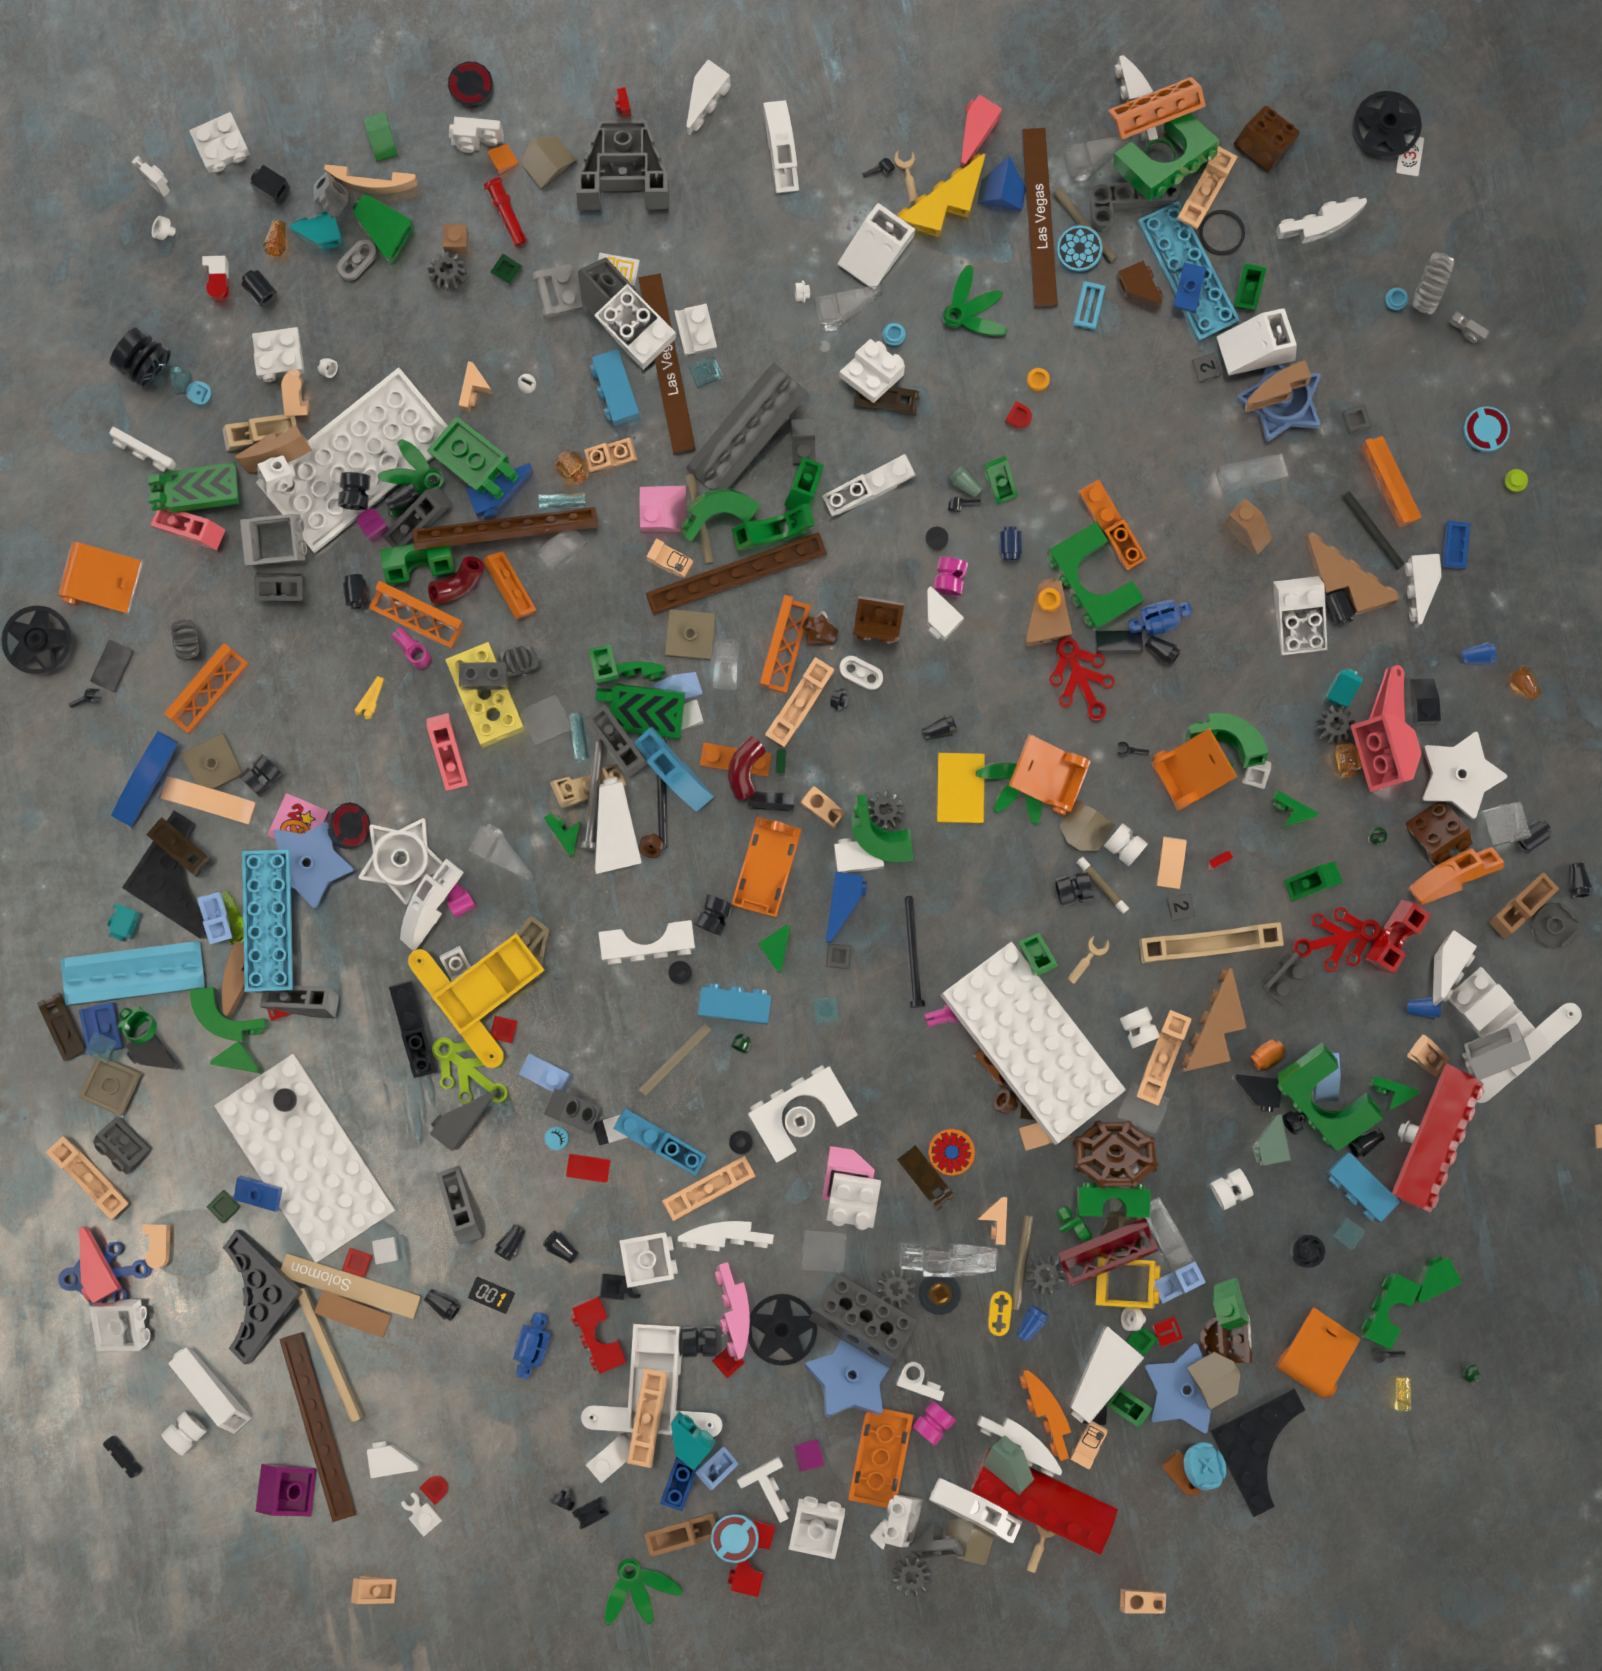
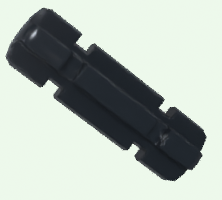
M115 1436L109 1437L104 1441L103 1446L108 1452H112L110 1455L120 1467L126 1469L125 1473L129 1478L135 1477L140 1473L141 1468L137 1463L132 1462L134 1459L122 1445H118L119 1441Z

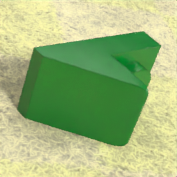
M1244 262L1239 275L1234 306L1251 310L1257 309L1267 266Z
M1005 455L984 464L986 471L984 477L997 505L1018 496L1009 462Z
M611 644L588 649L596 684L618 680L619 675Z
M1279 790L1274 793L1271 802L1275 803L1274 807L1284 813L1290 812L1282 828L1311 821L1319 814Z
M552 813L544 817L545 821L570 858L574 857L581 822L579 821L564 831L563 828L566 825L560 816L554 817Z
M1039 932L1018 942L1035 976L1058 967L1056 960Z
M1372 1076L1369 1086L1375 1087L1374 1092L1388 1095V1092L1391 1093L1386 1111L1403 1104L1420 1093L1418 1089L1378 1076Z

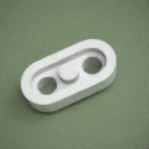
M847 656L840 663L839 671L843 678L870 691L876 690L882 685L883 674L877 667L855 656ZM853 665L855 671L852 673L848 672L847 666ZM872 675L876 678V681L869 683L867 677Z

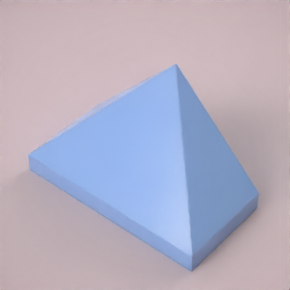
M696 672L672 675L652 685V688L686 692L685 700L702 695Z
M723 1446L695 1473L711 1491L739 1463Z

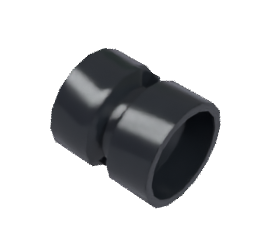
M342 472L340 487L343 491L339 492L338 506L349 510H367L369 496L366 494V491L370 490L371 477L358 472Z
M261 753L253 761V767H247L239 777L261 797L269 789V783H275L283 773Z
M1087 871L1076 873L1073 875V878L1068 876L1055 878L1056 892L1062 908L1075 905L1076 901L1084 903L1094 900L1092 884Z
M706 894L702 903L704 910L698 912L694 925L721 936L726 926L724 919L729 918L734 905L713 895Z
M696 1326L682 1327L683 1357H697L699 1353L703 1357H716V1326H703L701 1330H698ZM699 1338L705 1339V1344L699 1345Z

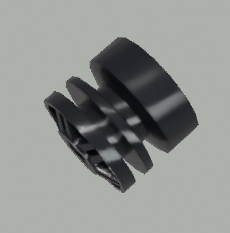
M134 327L116 345L109 364L123 375L129 373L128 378L132 382H136L137 386L141 389H145L157 380L164 371L171 357V351L165 346L162 347L159 341L152 342V337L140 327Z

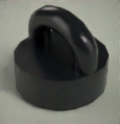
M1289 1111L1282 1116L1283 1123L1289 1132L1296 1135L1303 1130L1306 1115L1304 1112Z
M564 1487L559 1495L553 1493L550 1499L551 1503L568 1511H572L575 1504L570 1501L572 1497V1489L570 1487Z

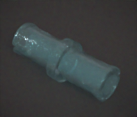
M560 491L559 494L539 495L540 510L548 508L565 510V507H586L585 492L564 494V491Z
M579 712L578 715L577 713H571L568 715L571 729L569 739L573 743L574 760L579 761L580 758L581 761L589 759L586 743L588 734L584 729L583 713Z

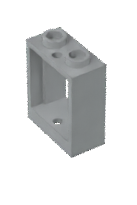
M285 514L240 520L245 566L305 561L307 546L303 541L302 532H304L305 525L301 514ZM290 522L294 555L261 559L258 525Z
M1517 1023L1464 1044L1466 1053H1463L1466 1067L1469 1074H1475L1478 1081L1531 1060L1527 1045Z

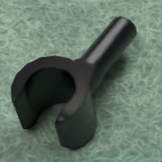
M884 158L878 165L862 172L865 178L879 172L881 169L885 174H889L895 169V166L890 159Z
M954 497L949 501L948 510L961 512L962 505H981V499L966 500Z
M87 689L84 692V696L70 702L69 706L73 708L86 702H101L102 697H94L95 693L100 691V689Z
M1126 742L1118 743L1119 746L1127 747L1126 752H1117L1121 757H1126L1129 754L1149 755L1148 749L1129 747Z
M1379 1348L1373 1351L1383 1353L1381 1360H1374L1376 1363H1382L1385 1359L1406 1356L1405 1351L1384 1352V1350Z

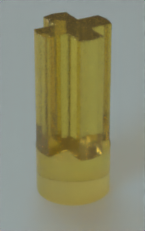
M1396 1377L1397 1411H1411V1377Z

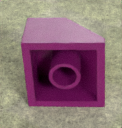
M261 1464L255 1512L271 1516L311 1517L316 1468Z

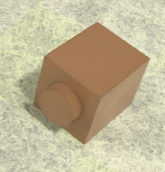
M443 224V248L445 253L449 251L450 254L468 255L469 232L466 224Z

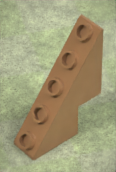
M1311 533L1305 537L1304 540L1316 576H1319L1324 583L1325 596L1345 590L1356 615L1394 604L1399 600L1398 592L1395 589L1380 584L1379 579L1372 573L1366 574L1363 572L1358 563L1342 557V553L1333 546L1328 547L1322 543L1323 539L1320 536Z
M1223 967L1219 975L1218 981H1221L1218 990H1213L1209 998V1002L1212 1003L1209 1011H1204L1199 1022L1203 1024L1199 1033L1195 1032L1190 1044L1193 1045V1049L1190 1054L1186 1053L1181 1066L1184 1067V1072L1231 1061L1224 1034L1247 1028L1232 967L1228 969Z

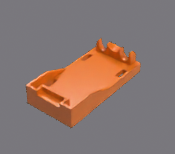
M757 816L732 900L734 907L777 918L802 829ZM754 835H759L756 846L752 845ZM790 844L794 846L792 856L787 855ZM745 879L744 889L740 890L741 880ZM777 889L782 890L779 901L775 900Z
M883 1408V1412L880 1415L865 1412L848 1500L888 1508L889 1501L894 1499V1495H898L913 1414ZM866 1424H870L868 1436L864 1435ZM903 1431L907 1432L905 1443H901ZM856 1471H861L859 1483L854 1482ZM894 1478L898 1479L896 1490H892Z

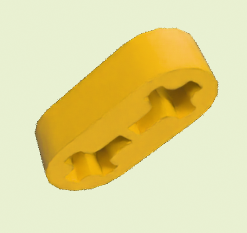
M1004 1291L995 1292L990 1299L988 1329L996 1336L1005 1335L1010 1327L1012 1298ZM1000 1295H1004V1299L1008 1300L1007 1305H1003L1002 1312H998L999 1305L995 1303V1299H999ZM998 1315H1002L1001 1322L1005 1324V1328H1001L1000 1332H996V1328L992 1327V1323L997 1322Z

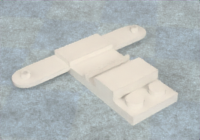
M1479 967L1453 990L1448 1001L1480 1038L1517 1023L1531 1057L1529 1061L1480 1080L1484 1083V1091L1480 1100L1476 1102L1485 1103L1489 1101L1578 1024L1582 1016L1580 1008L1574 1003H1565L1535 1028L1522 1014V1011L1515 1006L1514 1000L1500 984H1496L1482 967Z
M633 1324L628 1408L588 1406L581 1415V1421L586 1428L633 1432L644 1368L669 1373L658 1434L672 1435L671 1422L679 1412L676 1411L677 1389H679L678 1375L681 1374V1327ZM680 1411L682 1414L691 1417L699 1428L708 1431L712 1437L718 1435L722 1430V1420L717 1414Z

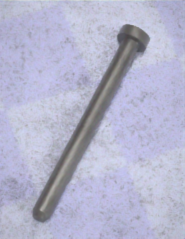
M596 739L594 742L584 841L580 842L579 847L583 850H596V843H593L604 745L602 739Z

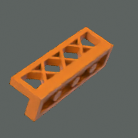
M1190 77L1109 109L1108 113L1116 123L1118 135L1123 140L1206 107L1201 85Z
M1383 435L1373 440L1372 438L1365 440L1360 447L1399 528L1420 520L1422 516Z
M381 581L378 582L375 588L377 592L369 606L370 610L452 649L464 626L462 620ZM383 595L391 600L393 607L382 610L376 607ZM408 607L411 609L413 617L403 620L399 618L397 609ZM414 611L420 613L421 615L416 616ZM428 617L432 620L434 627L423 630L419 627L417 620ZM415 621L416 626L409 622ZM435 621L441 623V625L436 626ZM449 627L455 630L449 642L440 638L439 629Z
M784 595L760 680V687L787 694L804 633L802 626L809 615L811 605L795 601L793 597ZM792 606L805 609L803 618L795 622L790 616ZM788 618H789V620H790V622H791L792 624H790V625L787 626V622H788ZM799 623H801L800 629H798L796 626ZM794 627L798 634L797 639L788 644L784 638V633ZM783 640L785 646L780 648ZM795 644L794 651L792 652L790 647ZM788 649L792 656L791 661L782 666L778 660V654ZM777 662L779 668L774 670ZM789 666L788 672L786 674L784 669ZM779 671H782L786 678L784 687L770 684L772 676Z
M223 643L164 714L190 734L249 663ZM231 656L241 663L235 671L226 672V662ZM214 676H223L224 684L219 689H211V680ZM208 693L209 702L205 706L196 707V697L199 694ZM193 711L194 719L188 726L178 720L184 712Z

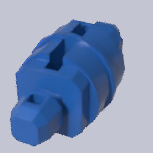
M1174 600L1155 602L1140 610L1141 618L1138 619L1136 617L1128 622L1130 632H1142V629L1145 628L1146 634L1149 636L1176 629L1177 626H1181L1179 617L1186 618L1193 613L1192 607L1187 602L1180 603L1176 607Z
M535 1312L531 1319L532 1325L523 1324L520 1330L513 1356L514 1360L520 1362L516 1370V1375L519 1378L528 1379L533 1370L531 1368L532 1365L540 1367L545 1352L548 1350L550 1332L543 1330L547 1322V1315Z

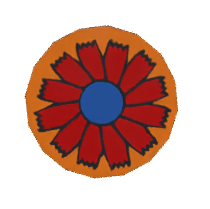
M943 1130L935 1135L930 1142L928 1150L930 1162L937 1171L944 1175L954 1176L962 1174L969 1169L974 1161V1143L961 1130Z

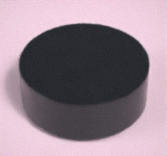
M932 527L926 533L925 542L932 550H942L948 543V533L942 527Z

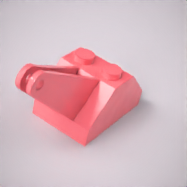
M1395 665L1385 670L1370 718L1350 725L1370 792L1413 780L1421 757V749L1416 732L1405 722V674L1400 665Z

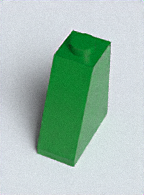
M364 193L362 198H358L353 205L354 217L385 261L391 265L414 227L413 222L406 216Z

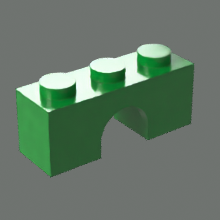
M413 543L380 550L382 569L387 585L410 581V571L418 566L429 567L432 576L455 572L451 546L415 550Z
M1083 1183V1187H1077V1216L1103 1217L1104 1203L1110 1198H1116L1124 1206V1217L1150 1218L1151 1189H1145V1184H1138L1133 1189L1121 1187H1107L1103 1189L1097 1188V1183Z
M1392 1273L1391 1276L1387 1275L1381 1287L1384 1289L1381 1297L1377 1296L1371 1307L1374 1311L1370 1319L1366 1318L1361 1327V1331H1363L1362 1337L1385 1349L1391 1350L1401 1328L1390 1322L1388 1317L1389 1309L1396 1303L1412 1307L1422 1286L1397 1273Z

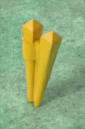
M377 676L356 707V715H362L365 710V718L370 719L372 717L384 678Z

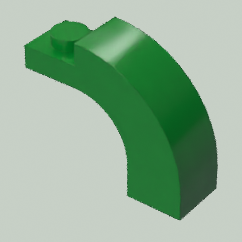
M714 489L705 492L687 506L686 509L693 515L684 520L680 533L692 541L705 521L712 515L721 512L731 513L744 522L750 521L760 504L746 494L733 489Z
M801 504L776 517L758 521H747L731 530L737 551L762 548L793 539L807 533L806 530L815 526L809 504Z
M1210 713L1207 716L1206 723L1196 722L1188 726L1185 737L1186 741L1210 728L1217 741L1225 742L1237 751L1243 768L1266 763L1268 750L1264 739L1254 726L1240 717L1226 713Z
M857 795V804L853 805L855 816H851L853 835L861 848L875 858L884 861H914L910 829L887 831L879 828L870 817L867 795Z
M214 987L189 990L191 1006L196 1018L205 1029L218 1037L231 1041H246L245 1032L248 1031V1035L262 1034V1029H268L267 1019L265 1018L245 1021H231L226 1018L219 1008L217 989Z

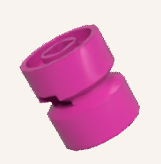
M940 557L937 571L940 574L935 576L933 589L942 594L961 596L964 586L962 578L966 576L968 563L953 557Z
M932 1401L925 1410L926 1416H920L912 1427L936 1446L944 1436L943 1429L948 1430L951 1428L956 1419L935 1401Z

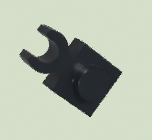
M602 1274L599 1298L624 1300V1294H627L632 1299L641 1297V1294L633 1293L632 1287L627 1288L626 1276Z

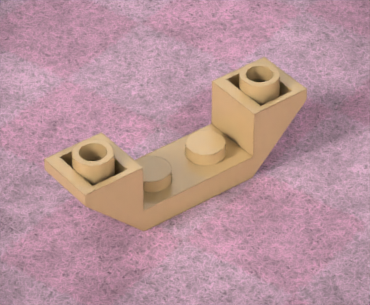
M618 764L601 768L599 784H604V779L617 777V780L622 779L624 786L627 785ZM591 775L573 780L570 777L550 782L561 808L588 801Z

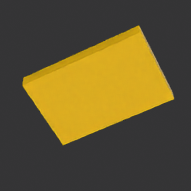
M938 753L937 823H984V778L977 777L976 771L985 766V754Z

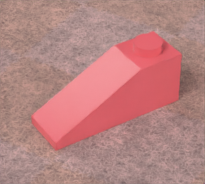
M980 94L976 100L972 99L965 109L967 116L960 166L962 169L969 164L970 159L977 153L1002 113V108Z
M169 509L156 511L150 525L216 551L225 532L224 528L211 520L186 512L170 513Z
M449 713L426 719L428 733L445 790L448 791L467 786L468 781Z
M89 1227L80 1228L81 1283L84 1287L81 1291L87 1301L91 1300L92 1303H98L122 1289Z

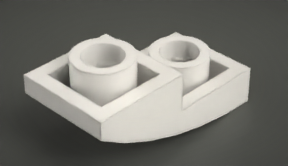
M461 946L439 956L451 982L471 968Z

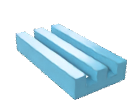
M1087 281L1083 282L1073 326H1080L1083 329L1089 328L1095 331L1106 286ZM1089 287L1091 291L1084 320L1080 321L1079 318L1086 289ZM1097 289L1100 290L1093 322L1088 323L1095 290Z

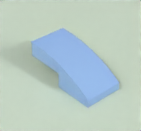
M221 891L198 897L197 900L204 919L203 925L209 944L233 938Z
M1194 1261L1160 1277V1280H1156L1155 1289L1159 1290V1302L1163 1304L1206 1282Z

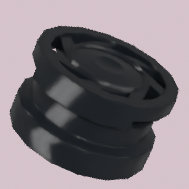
M1301 1235L1292 1242L1290 1255L1292 1260L1301 1267H1315L1325 1257V1246L1316 1236Z
M601 1496L572 1512L574 1518H578L580 1522V1529L610 1514L608 1510L604 1509V1501Z

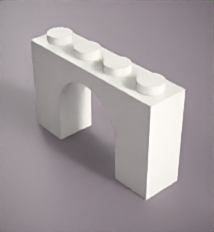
M823 1065L811 1072L813 1076L807 1080L801 1077L791 1083L793 1088L784 1092L781 1089L770 1095L771 1101L765 1104L763 1101H760L750 1107L752 1112L748 1113L776 1163L797 1151L782 1124L783 1110L794 1098L811 1096L818 1099L827 1109L836 1127L858 1116L830 1066L826 1069Z

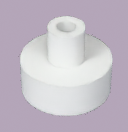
M158 216L152 226L153 238L164 240L167 235L174 236L175 228L170 226L169 218Z
M1126 1307L1121 1314L1123 1328L1127 1331L1140 1330L1146 1321L1145 1315H1143L1140 1308Z

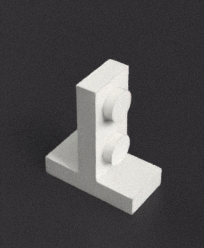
M777 1457L737 1478V1482L742 1489L758 1480L781 1523L789 1519L787 1513L790 1512V1508L784 1498L779 1499L776 1491L780 1489L774 1477L770 1479L768 1477L770 1473L784 1467L780 1457Z

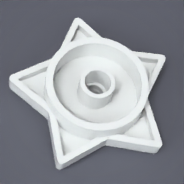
M1474 732L1454 747L1425 745L1423 747L1431 772V777L1422 797L1423 802H1450L1473 820L1477 817L1484 792L1507 778L1504 772L1485 759L1478 732ZM1459 770L1464 773L1465 778L1458 776Z
M424 818L400 830L370 825L373 854L359 875V879L388 884L401 901L408 905L426 874L433 876L443 863L428 848L426 820ZM400 856H406L407 860L404 864L398 862Z

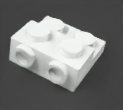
M231 112L189 130L209 173L222 171L226 165L233 162H242L246 159V156L250 155Z
M454 117V124L449 126L451 145H455L462 152L472 153L474 150L480 151V142H484L488 146L503 144L504 134L501 122L498 120Z
M298 327L252 334L256 375L259 380L272 382L277 377H284L285 373L292 369L298 370L301 374L305 373Z
M870 339L855 352V358L840 371L839 377L874 403L904 375L905 365L899 355L894 354L892 356L888 353L882 342L877 341L875 343Z
M834 1173L827 1221H831L836 1226H842L845 1223L852 1224L860 1230H865L868 1227L873 1228L881 1180Z
M666 1232L619 1241L627 1288L674 1279L673 1274L678 1273L676 1259L671 1260L669 1251L674 1250L672 1237H667Z
M140 1299L118 1300L116 1303H93L89 1306L96 1351H140L148 1344L150 1330L145 1328L144 1324L147 1310L145 1306H141Z
M894 1495V1499H891L888 1504V1513H890L888 1523L885 1522L882 1530L883 1543L898 1547L912 1546L923 1499Z
M810 1496L799 1499L789 1550L835 1559L845 1516V1508H842L841 1504L830 1501L827 1504L818 1503L816 1498Z

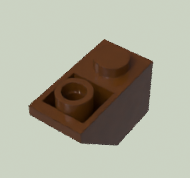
M1144 260L1118 271L1116 278L1126 298L1154 309L1161 306L1163 293L1159 286H1155L1152 280L1154 278L1150 266L1145 265Z

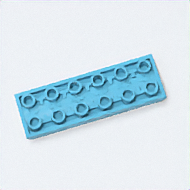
M1177 201L1139 219L1138 224L1175 297L1184 262L1206 267L1196 312L1182 310L1195 337L1201 340L1239 322L1240 319L1194 229L1177 219L1182 210L1180 202Z
M290 850L242 851L245 992L293 990Z
M200 941L60 959L65 1006L205 988Z

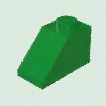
M802 457L789 488L784 506L794 509L801 504H810L824 467L823 464Z
M1335 861L1317 866L1284 880L1292 902L1343 883Z
M1439 1255L1428 1261L1430 1265L1423 1268L1419 1285L1422 1287L1415 1299V1303L1421 1304L1462 1283L1449 1257L1442 1258Z
M1238 1278L1214 1285L1213 1305L1219 1325L1227 1330H1231L1250 1323Z

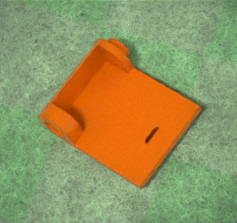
M72 542L58 596L62 597L61 601L67 604L75 605V601H84L127 614L141 560L83 543Z
M1210 728L1168 753L1165 749L1153 755L1154 761L1151 762L1178 811L1237 777Z
M1029 734L1009 786L1053 807V812L1065 816L1066 813H1071L1091 761L1083 756L1067 753Z
M1313 1307L1293 1342L1283 1352L1275 1367L1322 1399H1325L1327 1396L1331 1398L1338 1387L1335 1383L1361 1339Z

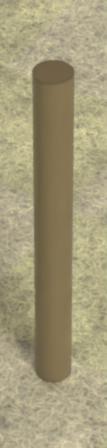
M1058 188L1053 194L1079 225L1090 227L1096 231L1063 190ZM1099 235L1103 246L1102 253L1112 263L1117 259V256Z
M689 474L685 478L692 502L699 494L694 474ZM704 523L698 531L705 565L714 563L706 524Z
M705 1023L639 1090L646 1096L712 1029Z
M1024 1215L1012 1297V1310L1020 1311L1034 1218Z

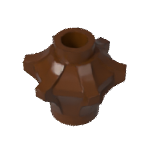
M821 611L820 614L812 618L808 616L802 626L806 631L805 637L809 645L815 643L831 645L838 635V629L829 621L824 611Z

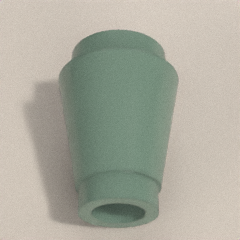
M962 465L949 477L952 485L973 498L983 489L967 467L964 468Z

